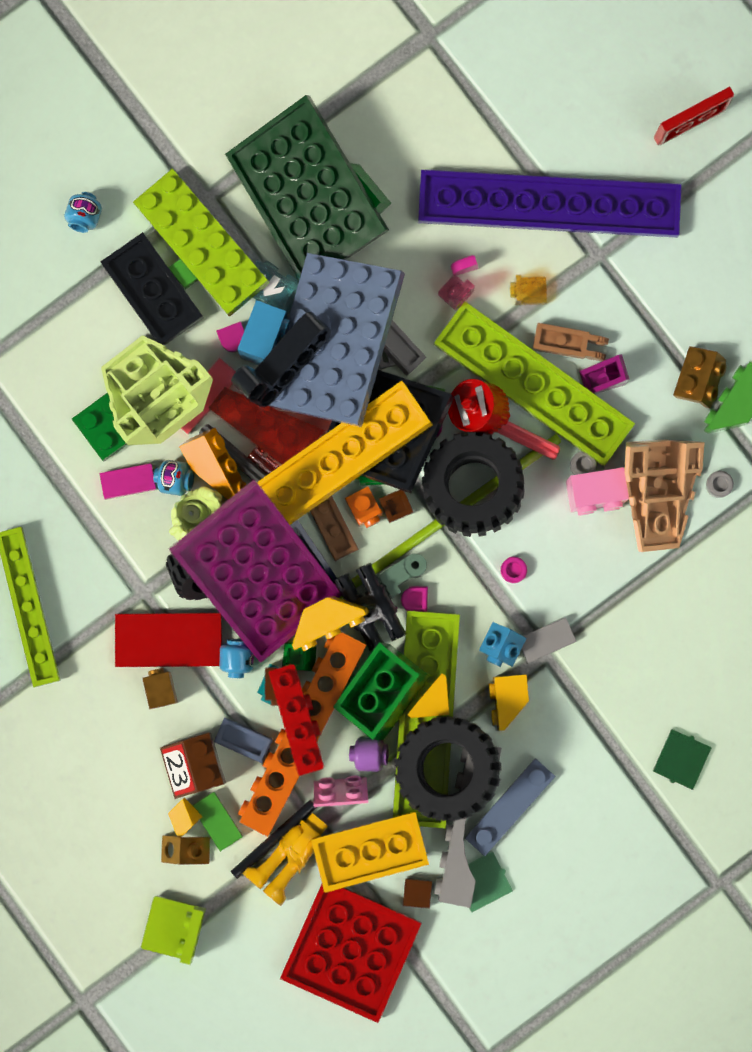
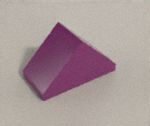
M622 354L579 371L583 386L594 394L624 386L630 380Z

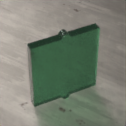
M671 729L652 772L670 779V783L676 782L693 790L712 747L694 740V736L688 737Z
M493 851L468 864L476 881L471 908H469L471 913L513 892L505 876L506 871L503 868L501 869Z

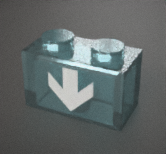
M257 259L255 266L270 284L253 298L285 310L288 316L299 281L289 274L284 277L278 273V268L271 262L265 260L262 263Z

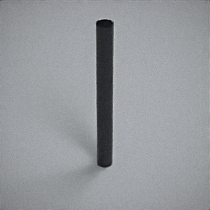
M310 799L235 866L230 871L234 877L238 879L243 875L242 873L248 867L253 866L273 848L290 829L298 825L301 820H304L317 808L314 807L313 801Z

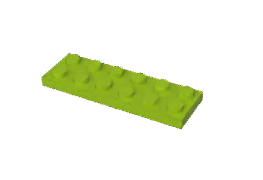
M173 169L133 201L135 206L229 317L270 284Z

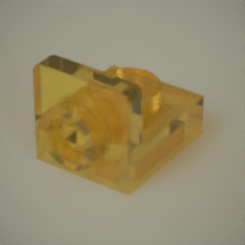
M516 275L514 282H510V298H515V305H546V277H521V275Z

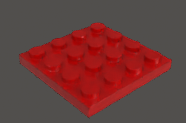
M321 884L280 979L379 1023L422 922L346 888L324 892L323 885Z

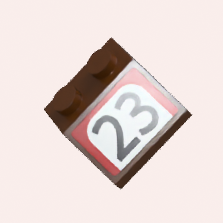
M211 732L160 748L175 799L226 784Z

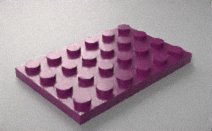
M252 480L169 548V551L260 663L296 634L305 608L329 596L337 598L342 596L338 588L255 480Z

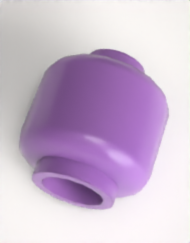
M358 737L355 746L350 745L349 761L354 762L355 768L358 771L379 772L382 770L383 765L388 764L389 747L388 744H384L383 740Z

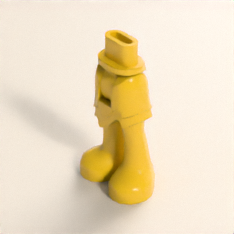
M311 813L305 822L301 820L299 825L294 826L279 841L278 847L261 866L257 868L248 867L242 874L261 889L287 856L288 863L263 890L267 896L282 906L286 900L284 891L289 881L297 871L300 874L302 868H305L307 861L314 853L311 839L321 837L328 826L315 814Z

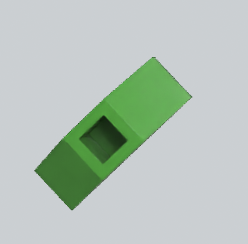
M749 362L745 367L740 365L732 377L735 380L731 389L728 387L724 389L718 398L722 403L717 410L712 408L704 420L707 424L704 429L706 433L745 426L752 418V362Z

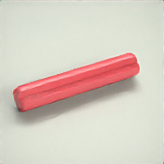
M509 421L497 432L552 460H555L560 452L558 445Z

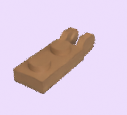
M537 323L532 350L579 359L587 358L605 361L606 354L586 350L587 343L604 346L608 345L609 338L592 335L586 331Z

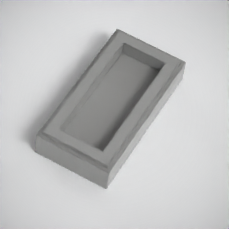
M392 320L383 351L407 376L426 356Z
M563 618L523 636L527 639L521 650L527 663L575 643L576 639L567 619Z

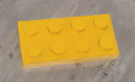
M416 812L311 839L324 892L429 865Z

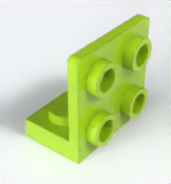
M155 896L152 901L141 948L180 958V963L190 965L194 959L206 908Z

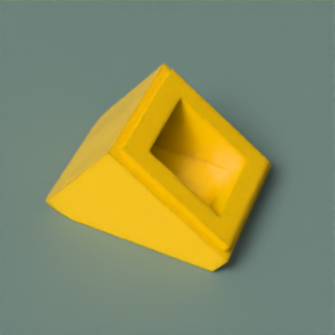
M185 797L168 813L177 837L185 835L203 817Z

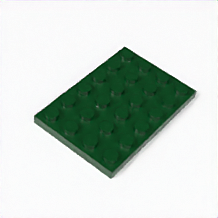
M309 95L299 99L225 153L298 280H300L307 253L347 260L389 231Z

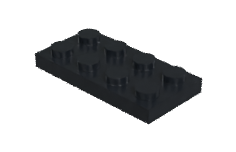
M143 232L100 261L156 342L166 345L204 318Z

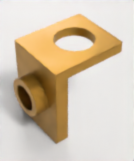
M162 836V863L178 865L209 864L210 837ZM170 843H172L174 847V853L172 857H170L168 853V846Z

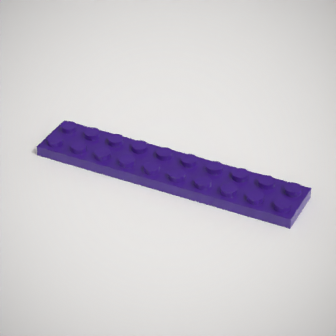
M421 170L418 223L678 238L681 184Z

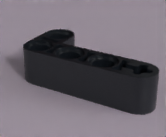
M313 312L305 313L256 369L250 366L239 368L231 379L232 384L249 401L260 407H267L281 394L328 340L331 334L330 328Z

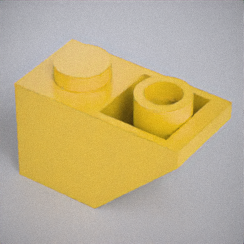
M527 675L494 677L493 683H489L490 699H495L496 706L495 710H491L492 726H497L498 731H504L529 702Z

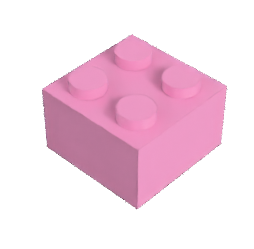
M624 467L571 475L566 481L571 512H578V516L593 514L594 511H597L596 508L604 507V512L619 510L629 500Z

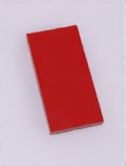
M220 613L115 614V667L219 666L220 647L222 646V615Z

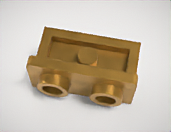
M689 346L673 396L678 399L700 403L706 408H711L712 403L718 396L720 379L726 372V359L718 352Z

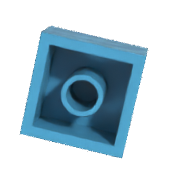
M256 300L237 349L241 359L257 365L265 359L283 338V335L286 334L290 320H288L285 310Z

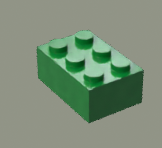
M379 642L333 708L372 740H384L430 676L391 644Z

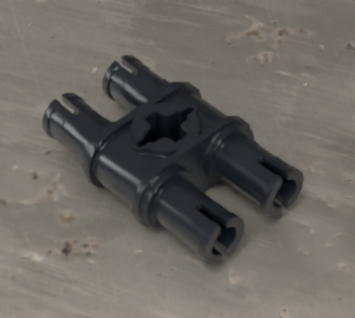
M371 562L355 570L366 589L363 595L358 593L349 573L333 580L344 600L364 607L376 605L374 608H367L369 613L363 616L365 621L354 626V629L360 630L369 651L374 650L379 642L384 643L374 625L375 620H382L391 641H395L396 638L399 639L407 634L396 615L398 608L394 606L386 590L387 586L384 583H380Z

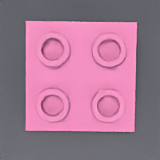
M349 776L346 779L326 777L319 781H314V807L368 803L367 777Z

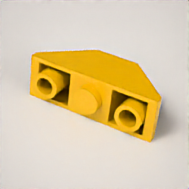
M329 596L303 610L292 646L294 650L302 647L303 651H306L318 644L316 639L325 635L328 640L341 633L340 627L349 623L352 628L364 622L363 616L369 613L367 607Z

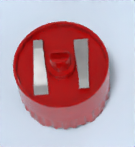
M468 379L459 383L451 394L454 400L449 408L448 415L453 425L465 432H476L477 435L483 436L484 432L493 435L494 432H498L503 425L508 423L510 413L508 412L510 410L506 393L500 387L478 379Z

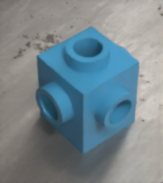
M492 622L479 651L488 655L486 660L494 665L501 667L502 663L513 667L527 638L509 628Z

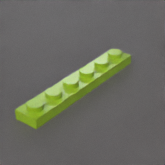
M23 527L0 532V555L32 685L35 688L61 681Z

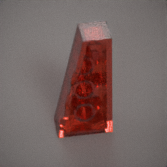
M226 387L209 406L211 413L280 466L325 435V430L270 406L260 407L249 401L244 395Z

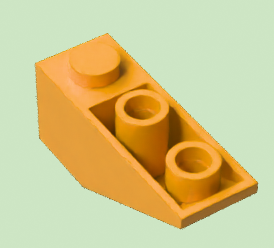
M216 428L196 435L179 446L190 469L220 492L226 499L229 500L247 485L242 480L237 470L236 462L230 457L225 447L224 439L218 434Z

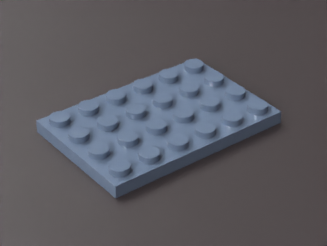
M307 253L288 318L290 323L286 333L301 316L307 312H313L330 328L331 334L323 346L268 407L362 427L405 273L401 270Z

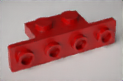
M291 664L269 671L298 775L302 776L322 770L324 764L317 743V736L321 735L317 720H311L309 710L314 709L310 694L304 695L295 665Z

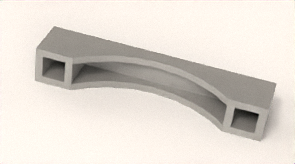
M497 747V750L499 752L498 759H500L502 749L499 747ZM462 748L460 762H465L463 773L458 772L455 788H458L459 792L469 784L473 775V762L464 748ZM465 818L454 820L452 826L447 825L445 841H448L449 845L447 852L442 851L439 867L444 868L442 879L437 878L434 894L439 895V902L471 908L476 881L469 869L465 856Z

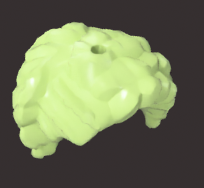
M200 487L189 491L188 494L182 495L180 501L174 504V508L171 511L173 527L170 528L169 533L178 541L223 505L221 503V493L214 492L208 487Z

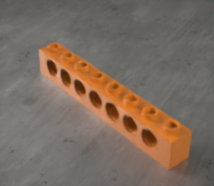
M342 632L326 641L324 648L328 649L323 659L318 657L312 669L316 673L312 682L306 681L302 688L304 695L310 694L311 700H316L321 705L320 713L316 716H311L312 721L317 720L321 734L334 710L333 706L342 695L367 646ZM335 653H341L345 656L346 662L341 668H334L330 663V658ZM324 676L330 677L333 680V688L328 692H322L318 687V681ZM283 728L275 740V743L279 744L275 754L269 752L263 764V767L267 768L263 777L257 776L250 789L254 792L250 802L245 800L238 812L242 816L239 821L240 823L267 837L270 835L299 778L295 762L286 763L281 757L282 751L285 748H290L286 731ZM273 772H279L283 775L284 783L282 786L274 787L270 784L269 777ZM267 796L272 802L270 810L262 811L258 808L257 800L259 797Z

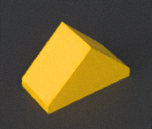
M441 673L407 715L410 718L449 715L445 675Z

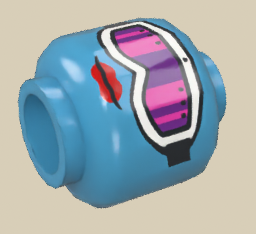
M81 192V194L71 196L64 217L71 229L87 233L88 230H93L97 226L102 206L96 200L95 195L89 192Z
M165 460L160 467H156L153 480L154 483H157L161 493L182 496L187 491H191L195 475L187 463Z
M227 639V643L220 647L219 667L222 671L228 673L229 678H244V673H249L253 670L254 654L241 639Z

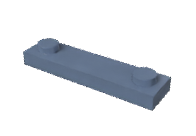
M535 758L466 835L465 839L481 854L486 856L556 776Z

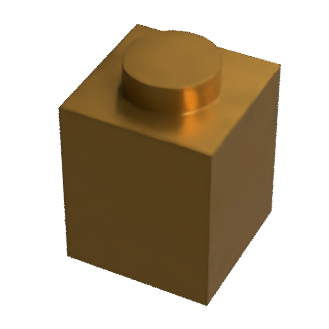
M163 668L148 671L149 676L142 679L149 709L178 703L171 672L164 673Z

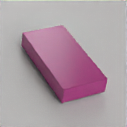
M151 463L99 473L105 500L157 490L156 483L153 480L154 472Z

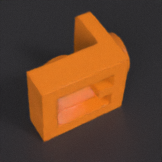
M368 486L345 498L359 527L365 524L366 528H369L380 522L379 517L383 515V512Z

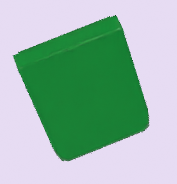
M284 643L282 667L293 664L296 670L312 671L316 661L317 646L303 651L302 647L294 650L293 643Z

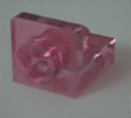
M453 275L438 291V296L457 311L463 302L474 293L475 285L468 279L463 282L456 275Z

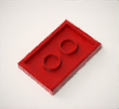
M727 87L660 123L654 136L657 145H662L724 112L734 97L731 87Z

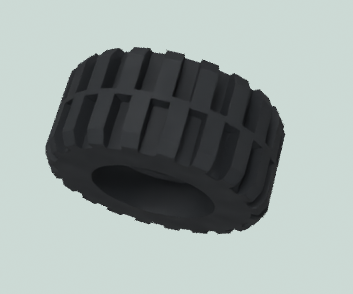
M459 432L454 434V439L449 442L447 439H444L440 442V448L438 450L433 449L429 454L430 461L425 462L423 468V493L431 514H434L436 521L442 526L446 525L449 531L455 534L459 531L462 532L463 536L471 537L472 533H478L479 537L486 536L487 531L493 530L495 533L501 530L503 523L508 525L513 520V514L515 512L518 513L525 491L522 465L512 447H507L505 441L498 437L495 440L492 438V434L484 432L483 436L477 435L476 432H468L467 436H461ZM465 464H485L496 472L499 480L498 490L489 501L480 505L469 506L457 502L451 496L449 479L459 467Z
M449 716L431 718L432 720L418 724L414 731H410L405 736L407 739L404 744H400L398 749L400 752L399 757L395 759V767H397L396 783L400 784V793L403 798H406L409 801V805L414 810L421 812V815L440 821L468 818L485 808L487 802L491 801L494 797L496 787H499V772L501 771V762L498 759L499 752L492 743L491 737L476 724ZM443 743H454L461 746L468 752L473 762L471 781L462 791L456 794L446 795L435 791L429 786L424 777L423 766L427 754L434 747Z

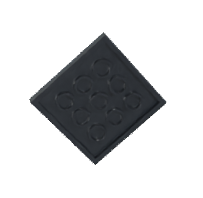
M378 370L369 403L400 381H403L433 425L361 476L411 493L454 397L450 393ZM332 421L327 433L341 423Z

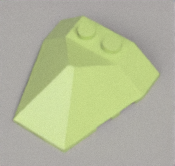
M143 335L101 367L105 388L110 398L109 406L113 412V425L127 445L163 443L204 410L213 378L199 361L190 360L181 353L173 352L164 345Z

